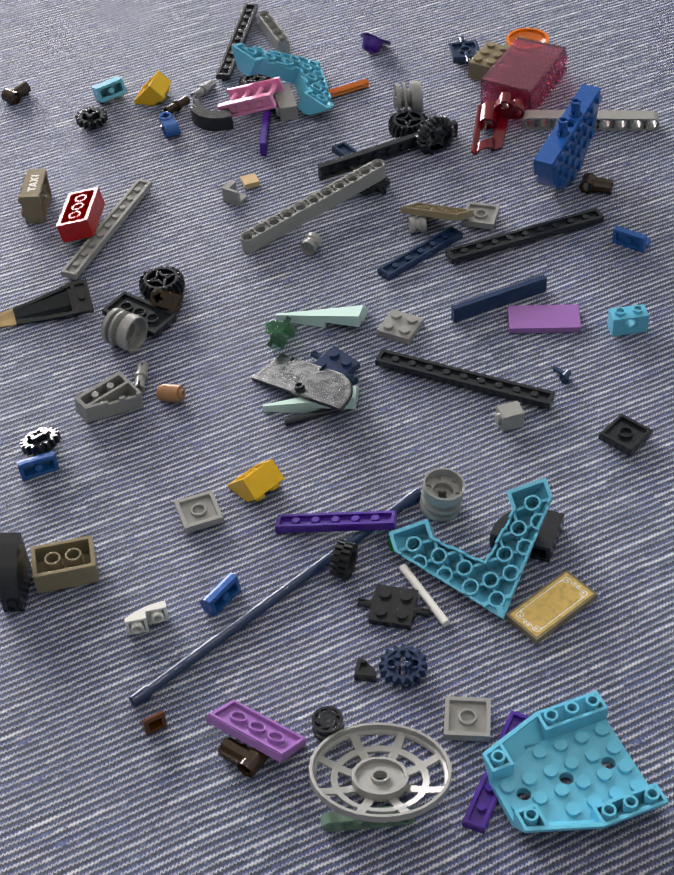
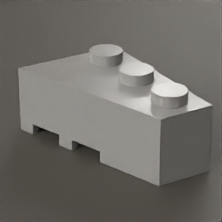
M120 371L74 398L76 412L86 423L143 407L142 392Z

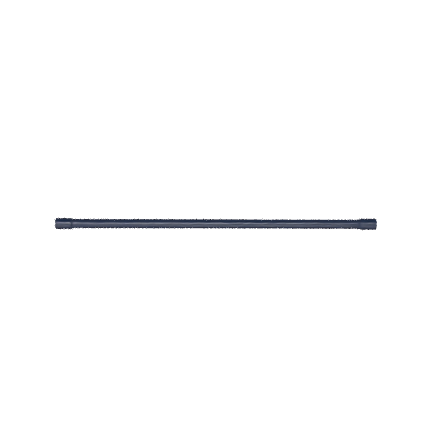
M418 488L413 489L386 511H397L398 515L404 509L420 500L422 492ZM376 530L357 531L346 541L358 544ZM335 548L157 678L128 697L131 704L135 708L149 699L153 693L331 563L332 552Z

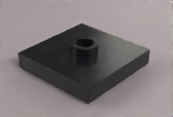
M619 414L598 434V439L631 456L653 435V430L623 414Z

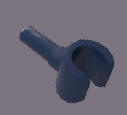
M556 366L552 367L554 371L560 374L559 378L562 383L568 384L572 380V377H569L572 374L571 370L567 369L564 371Z

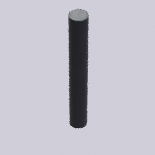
M323 408L285 418L284 423L285 426L340 411Z

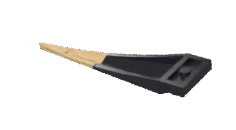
M86 279L69 282L40 297L0 313V328L75 318L79 315L94 312Z

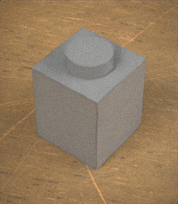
M518 401L497 405L494 421L496 425L500 426L502 432L524 427L525 413Z

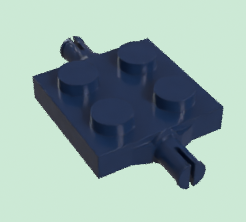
M459 36L458 42L449 43V51L453 63L466 61L468 66V62L480 48L477 40L465 41L463 36L462 39Z
M335 346L325 354H320L316 350L311 352V357L316 359L312 364L324 367V370L327 368L345 375L353 385L358 383L359 379L353 376V373L360 368V363Z

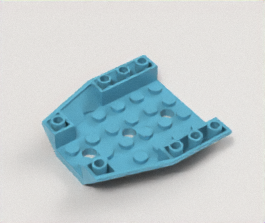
M598 691L535 712L482 753L493 793L496 794L498 802L512 827L524 833L604 829L669 803L656 782L648 785L606 719L608 707ZM609 762L614 765V768L608 769L602 763ZM566 777L571 779L572 783L564 784L560 779ZM520 793H525L530 798L528 800L519 799L517 795Z

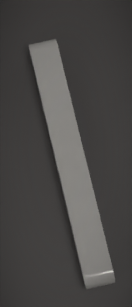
M525 110L522 118V127L527 130H553L558 123L559 117L563 115L565 110ZM598 110L594 130L654 131L659 127V116L656 111Z

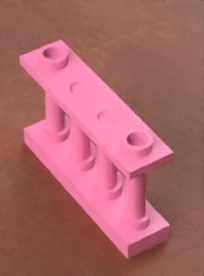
M280 77L227 89L230 97L229 102L220 103L217 108L218 110L228 108L232 117L272 109L277 105L273 97L274 93L282 92L285 89Z

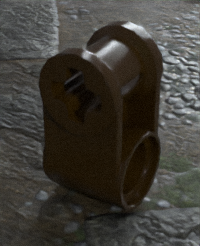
M158 288L151 291L150 301L152 304L170 311L180 312L184 295ZM157 293H160V297H162V299H158V301H155V297H153V295H157Z

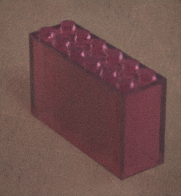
M517 37L481 79V105L488 101L496 102L502 92H509L513 97L512 100L522 99L525 101V110H537L539 105L543 103V100L548 97L551 90L555 88V85L560 82L562 76L566 74L567 67H565V63L568 57L566 47Z

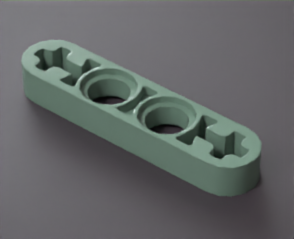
M392 806L375 807V808H390V807H392ZM336 811L323 813L320 817L321 829L326 832L404 826L415 822V817L399 822H366L344 816Z

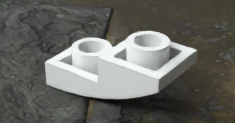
M161 601L148 605L126 617L124 620L128 635L148 632L149 624L168 621L166 602Z

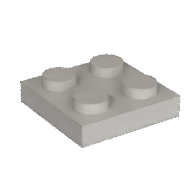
M468 201L465 209L474 210V216L461 220V226L493 230L500 212V205Z
M392 309L377 329V336L409 345L423 326L424 318Z
M212 490L174 501L186 534L224 523L223 515Z
M445 696L444 740L490 742L491 698Z

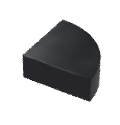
M357 658L354 680L376 683V671L368 664V661Z

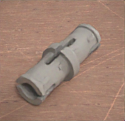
M208 80L205 84L199 85L198 89L191 92L190 96H194L192 100L207 95L211 89L215 88L216 83L211 85L214 80Z
M139 361L137 363V372L134 373V385L138 389L141 388L140 391L144 393L145 383L148 381L147 371L149 364L143 361V366H141L142 361Z

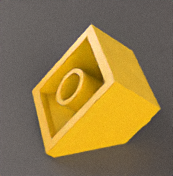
M158 70L142 86L133 102L135 104L154 106L158 102L161 103L169 92V86L172 82Z
M273 459L256 464L227 486L245 501L255 500V502H258L266 496L265 492L277 489L280 486L279 482L285 478Z

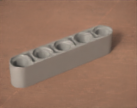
M259 12V27L276 51L286 54L290 53L289 37L270 12Z

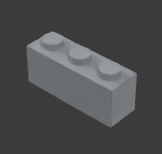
M289 83L283 84L285 90L273 95L277 104L274 108L276 116H279L281 122L298 119L297 104Z

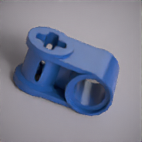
M162 112L159 114L160 127L165 138L181 134L179 124L174 119L172 113Z

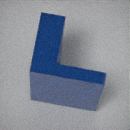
M615 226L613 229L612 243L642 253L651 243V239L647 238V235L619 226Z

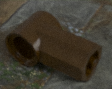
M22 81L11 89H4L1 98L3 101L17 105L21 98L31 91V88L26 81Z
M585 173L579 188L585 194H589L592 191L611 194L614 181L613 179L596 177L593 173Z
M231 737L225 738L218 750L219 756L236 765L238 770L248 778H252L267 761L264 753L253 747L248 748Z

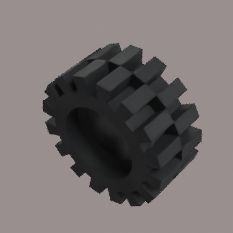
M342 539L338 540L335 550L332 552L333 556L329 566L331 567L329 570L330 575L346 580L350 579L357 564L356 559H358L359 546L357 543Z

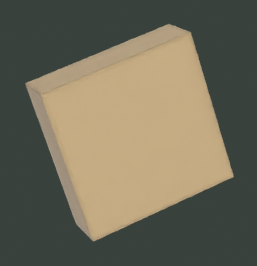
M255 173L240 176V181L245 189L260 186V181Z

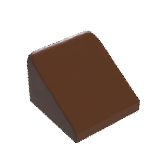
M163 710L140 722L146 735L167 726Z

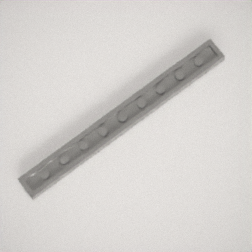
M142 179L135 181L97 227L95 235L86 240L61 270L62 277L78 279L153 187L152 181Z

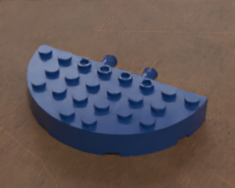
M582 84L533 159L534 174L538 175L536 180L540 185L562 190L572 180H575L577 172L581 171L590 141L595 136L594 127L599 104L602 101L600 87Z

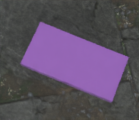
M578 304L508 306L507 308L509 333L581 332Z
M234 699L209 713L206 718V722L280 763L305 747L307 742L305 737Z

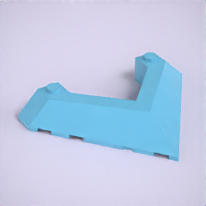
M243 43L232 45L231 48L237 68L244 75L260 74L271 78L280 77L282 81L293 83L300 97L297 108L303 114L312 115L333 108L334 104L331 102L330 92L327 91L328 85L323 70L320 67V61H311L308 58L273 50L266 52L263 48L252 46V48L245 47Z
M546 477L506 491L512 511L485 561L436 539L434 529L428 519L389 532L394 552L504 620L553 498Z

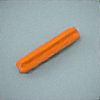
M363 79L330 89L328 92L334 98L369 87V81Z

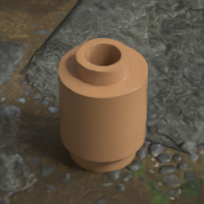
M163 384L157 388V398L162 402L181 403L185 399L186 391L182 385Z

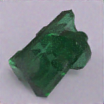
M286 316L281 323L278 320L267 321L265 327L267 329L266 333L270 334V340L267 343L269 347L275 344L283 348L288 340L283 334L290 338L295 335L297 328L290 324L292 318Z

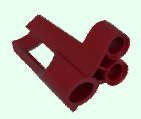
M502 92L496 102L488 101L477 106L471 153L473 155H477L484 149H491L492 152L502 148L509 119H521L524 116V100H512L511 93ZM494 129L492 138L479 142L481 130Z

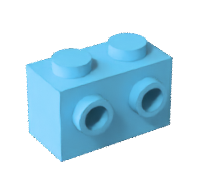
M118 76L91 86L96 101L100 103H106L114 97H121L127 92L123 79Z

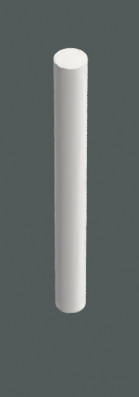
M402 564L399 568L413 588L419 590V596L442 626H448L450 624L449 619L406 564Z

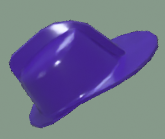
M369 33L360 34L363 38V50L371 54L378 53L382 45H391L390 41L378 38L375 35Z

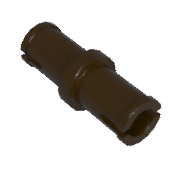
M183 96L178 100H174L170 105L164 107L163 112H179L184 106L189 105L190 99L188 96Z

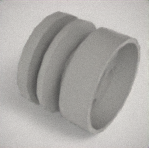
M410 81L409 89H406L404 82L401 83V89L399 88V83H394L393 105L396 113L401 111V108L408 111V107L411 108V111L423 112L420 81Z
M114 308L108 312L101 327V336L105 342L119 346V348L129 352L137 351L144 343L148 333V323L144 317L121 308Z
M435 468L429 471L424 477L419 505L422 513L429 519L438 522H446L456 518L460 513L465 491L464 478L458 472L448 468Z

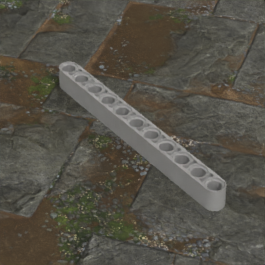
M375 159L242 232L240 234V241L243 252L252 253L385 179L384 160Z

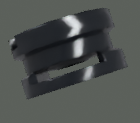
M333 706L320 707L312 715L313 735L321 742L333 733L344 729L343 715L339 709Z

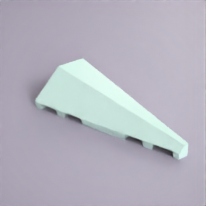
M360 305L275 314V320L326 328L328 323L360 327L361 322L367 316L368 307Z
M353 386L352 398L344 409H356L359 386ZM301 397L263 405L264 412L308 413L320 408H329Z

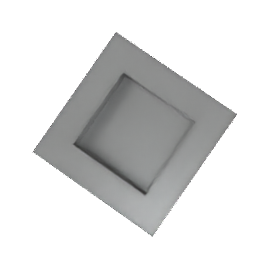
M230 180L222 187L224 202L240 206L247 199V195L237 191L236 181Z

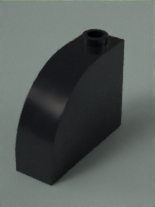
M511 511L500 517L494 524L490 533L491 548L494 547L495 540L501 529L505 527ZM547 511L529 558L550 563L563 530V513Z
M0 532V602L4 612L25 611L33 573L21 532Z

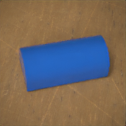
M54 450L16 461L22 481L59 470Z
M228 573L200 600V605L206 613L215 617L241 591L237 575Z

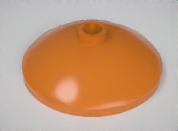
M519 28L507 35L506 43L509 47L514 48L516 52L531 54L543 50L549 44V36L540 29Z

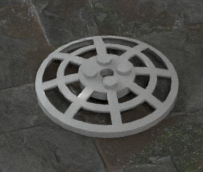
M363 723L341 729L328 736L317 746L309 764L310 784L318 798L332 810L344 816L366 822H399L426 813L443 800L449 790L452 777L450 759L437 741L416 729L393 723ZM365 735L396 736L392 746L374 745L366 747L363 746L359 737ZM349 739L355 749L343 755L336 763L324 757L334 746ZM405 739L422 745L433 756L421 761L414 754L402 749ZM387 753L389 755L388 757L370 758L368 754ZM398 756L410 761L414 766L406 769L402 763L397 761ZM359 757L360 762L353 770L344 767L350 760ZM439 762L444 772V785L429 787L430 775L427 768ZM319 763L332 770L330 776L332 788L318 787L316 773ZM421 773L422 786L408 785L409 777ZM342 774L352 778V785L339 787L338 775ZM405 792L417 794L413 799L404 804L398 799ZM357 793L364 798L362 804H358L345 795ZM438 794L423 806L413 810L408 809L417 804L425 795ZM327 796H337L345 804L357 810L354 811L349 808L343 807L340 804L332 801ZM374 802H389L392 807L373 808L371 806Z

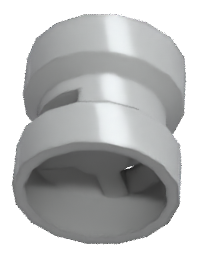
M420 216L417 219L409 217L410 234L416 233V231L421 233L427 232L426 217Z
M310 232L300 244L301 251L306 255H313L322 243L321 237L317 233Z

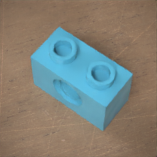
M644 304L609 309L607 326L611 336L647 332L649 314Z

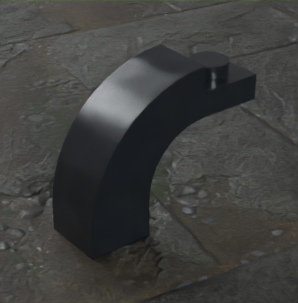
M198 98L193 99V106H191L190 110L192 122L197 127L208 131L234 129L232 115L228 108L218 111L206 110L202 107Z

